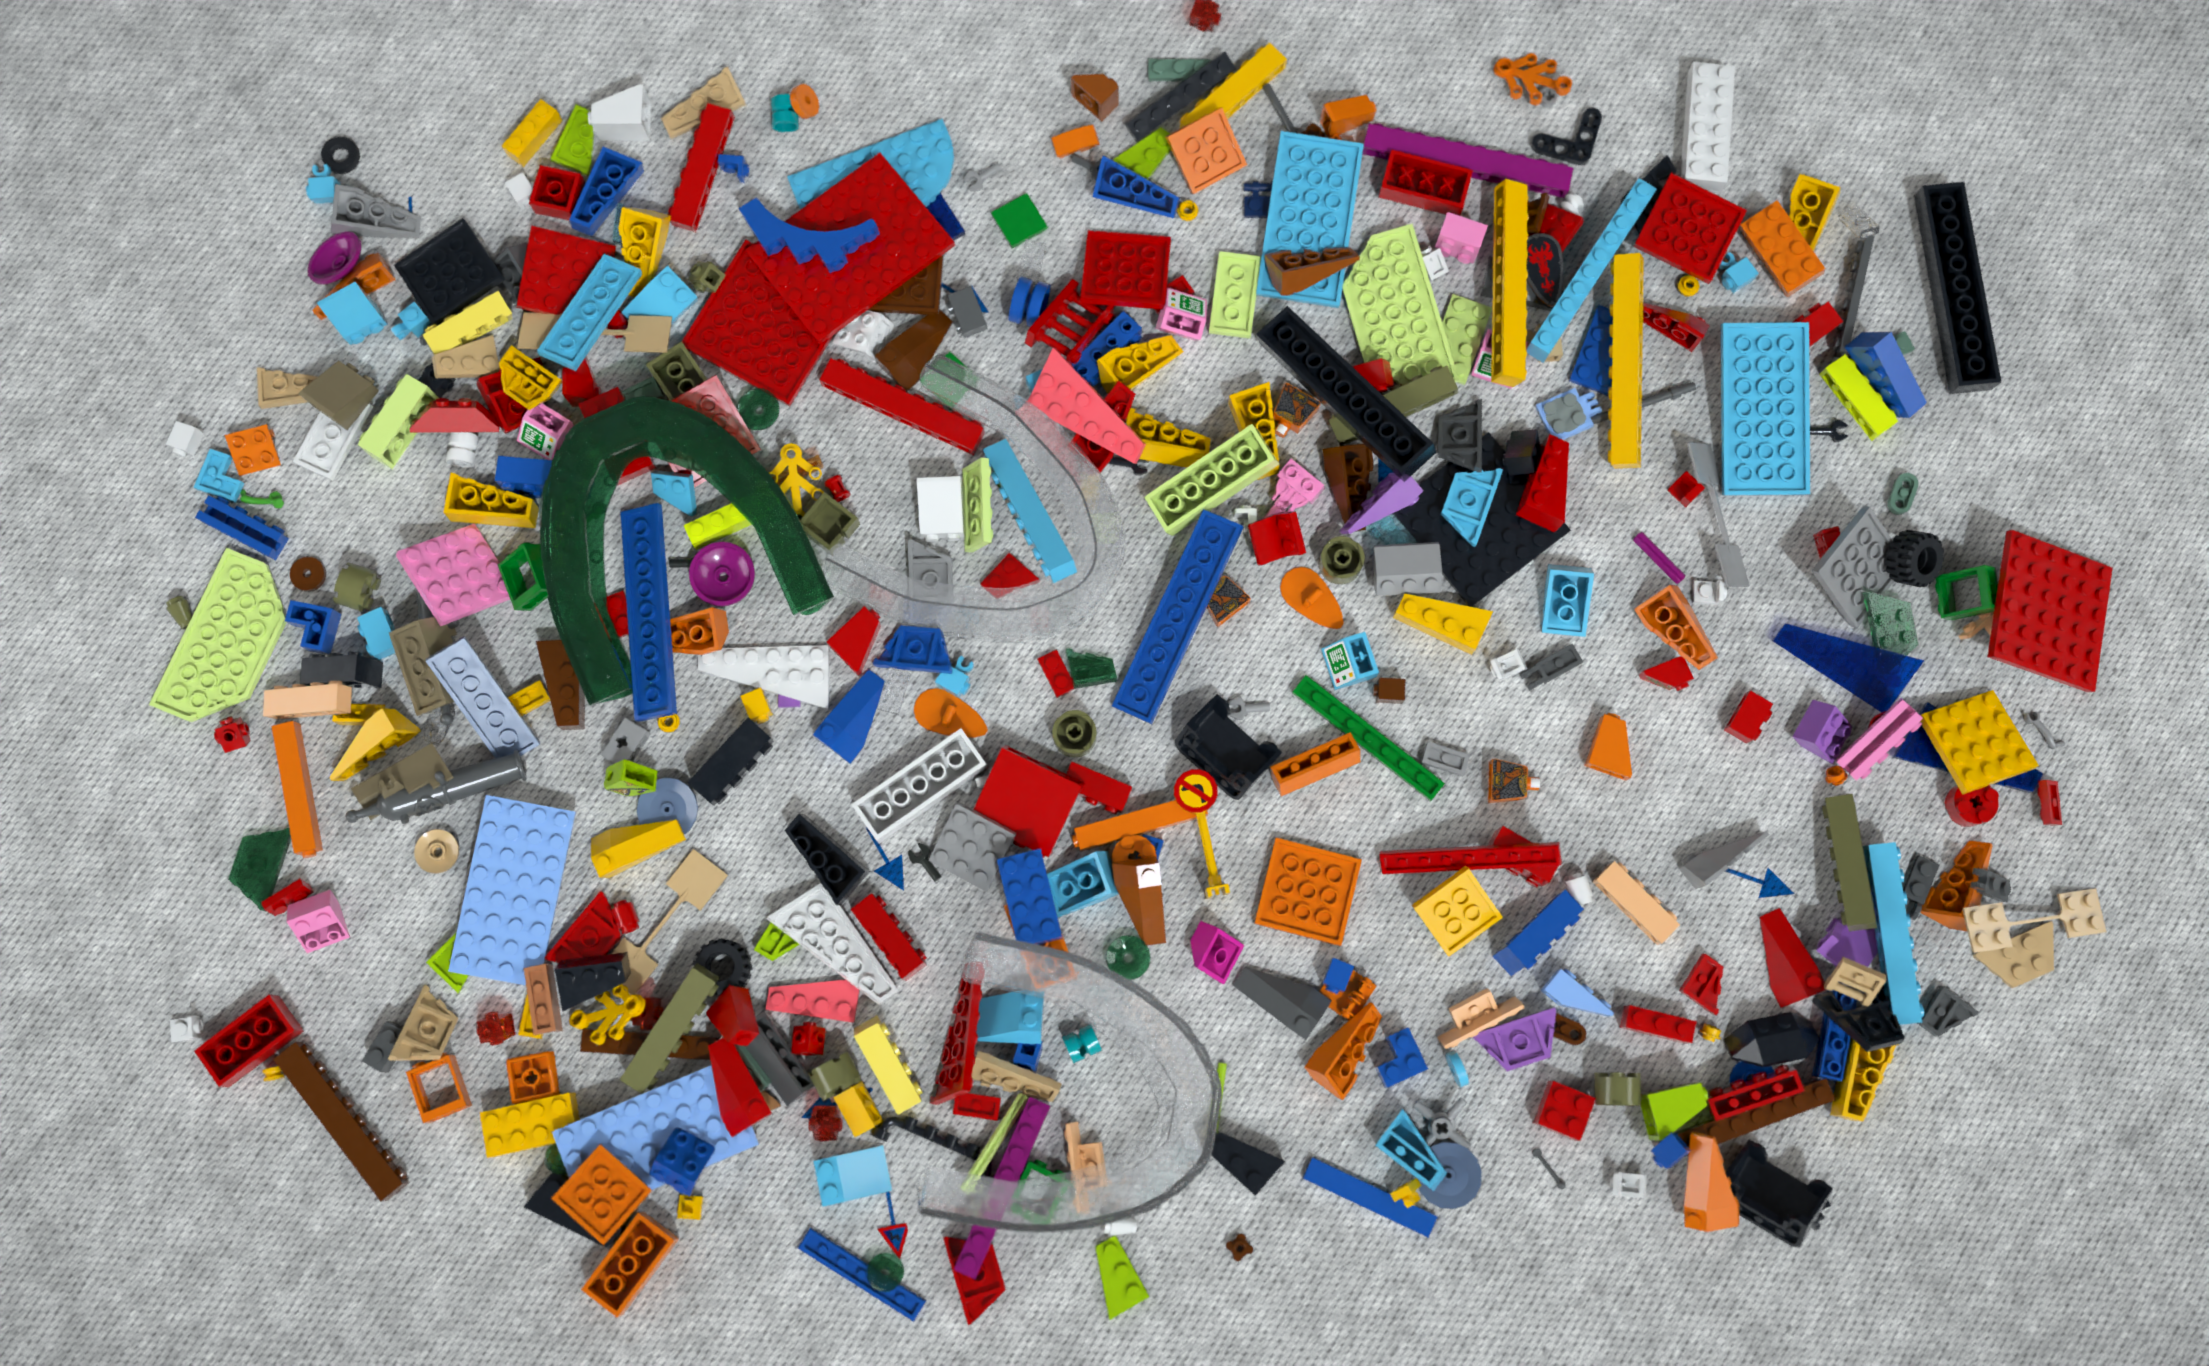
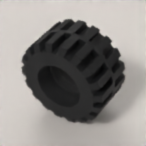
M1914 530L1899 532V535L1893 538V542H1890L1889 550L1886 552L1887 559L1885 560V565H1887L1886 571L1889 573V577L1896 583L1915 587H1926L1928 584L1933 583L1934 578L1939 576V571L1943 567L1942 562H1944V548H1942L1941 540L1931 533Z
M723 938L708 941L709 944L701 946V951H697L695 954L697 958L693 960L692 965L694 966L698 963L711 971L712 961L721 954L729 955L734 961L732 975L728 979L716 983L719 985V988L714 995L720 996L729 985L745 988L747 985L746 981L751 978L750 970H753V965L750 964L751 957L747 954L748 951L734 941Z

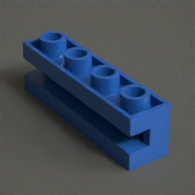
M208 495L204 502L208 505L205 512L199 510L195 516L196 519L275 561L289 540L288 537L283 535L285 531L275 525H272L271 528L266 526L267 521L256 515L253 518L247 516L248 511L237 505L235 508L228 506L230 502L220 496L215 499Z
M1828 990V992H1832L1845 1011L1856 1008V999L1835 990ZM1824 1013L1812 1076L1826 1078L1834 1082L1842 1081L1850 1036Z

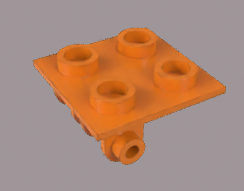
M267 424L224 435L239 476L281 465L272 440L275 437L274 432L268 428Z
M1353 970L1345 992L1339 991L1338 995L1325 990V985L1322 986L1319 992L1332 1000L1328 1006L1330 1009L1349 1021L1364 1007L1377 985L1372 983L1369 978L1363 977Z

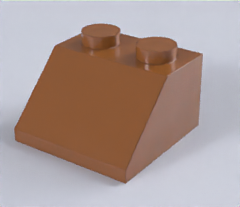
M1104 74L1073 75L1071 77L1072 97L1101 122L1119 105V87L1114 79L1108 78Z

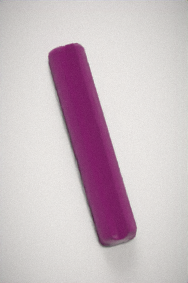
M1643 532L1638 533L1634 537L1633 541L1675 584H1679L1686 577Z

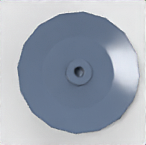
M659 779L656 781L655 792L641 794L638 799L637 816L640 825L678 820L685 835L691 830L697 819L698 804L696 795L689 785L679 779Z
M1442 1142L1431 1146V1150L1447 1174L1434 1191L1419 1180L1422 1185L1419 1187L1420 1193L1429 1203L1439 1208L1456 1209L1467 1205L1476 1197L1481 1187L1482 1170L1478 1159L1468 1148L1458 1143Z

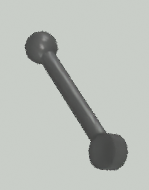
M1534 1149L1533 1156L1542 1162L1557 1182V1187L1561 1190L1565 1189L1566 1183L1560 1180L1543 1158L1542 1151Z

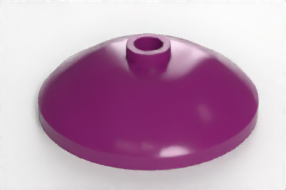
M348 231L328 238L317 248L309 261L307 268L309 278L316 284L325 285L337 282L347 276L360 258L362 245L360 238L355 233Z
M716 542L705 546L694 556L689 569V580L694 592L706 603L714 606H729L738 603L748 595L754 584L755 568L750 556L744 549L733 543ZM722 574H727L726 580H720Z

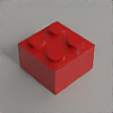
M540 165L529 205L535 214L569 221L586 182L580 173Z
M1548 1081L1533 1124L1574 1141H1581L1596 1098L1558 1082Z

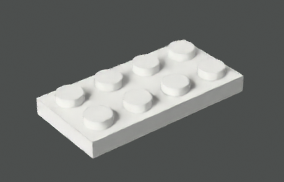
M368 404L348 430H345L322 412H319L293 462L333 481L373 406Z

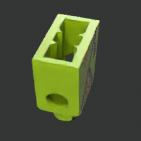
M623 759L607 767L604 787L607 791L624 796H636L655 792L658 771Z

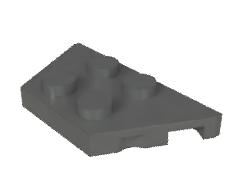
M1482 399L1476 400L1475 404L1470 407L1464 408L1462 406L1452 413L1440 416L1438 426V457L1476 472H1482Z

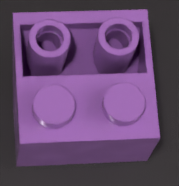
M1812 700L1792 737L1801 747L1833 764L1836 757L1840 754L1845 740L1850 736L1853 727L1836 706Z

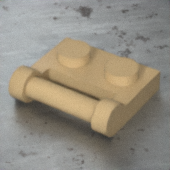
M1842 957L1831 976L1826 979L1824 989L1840 992L1860 1001V1004L1868 1007L1885 983L1886 975ZM1838 981H1840V982H1842V983H1845V984H1847V985H1849V986H1852V987H1854V988H1857V989H1859V990H1861V991H1864V993H1862V992H1860V991H1858V990H1855V989H1853V988H1851V987H1848V986H1846V985H1844V984H1841V983H1839Z

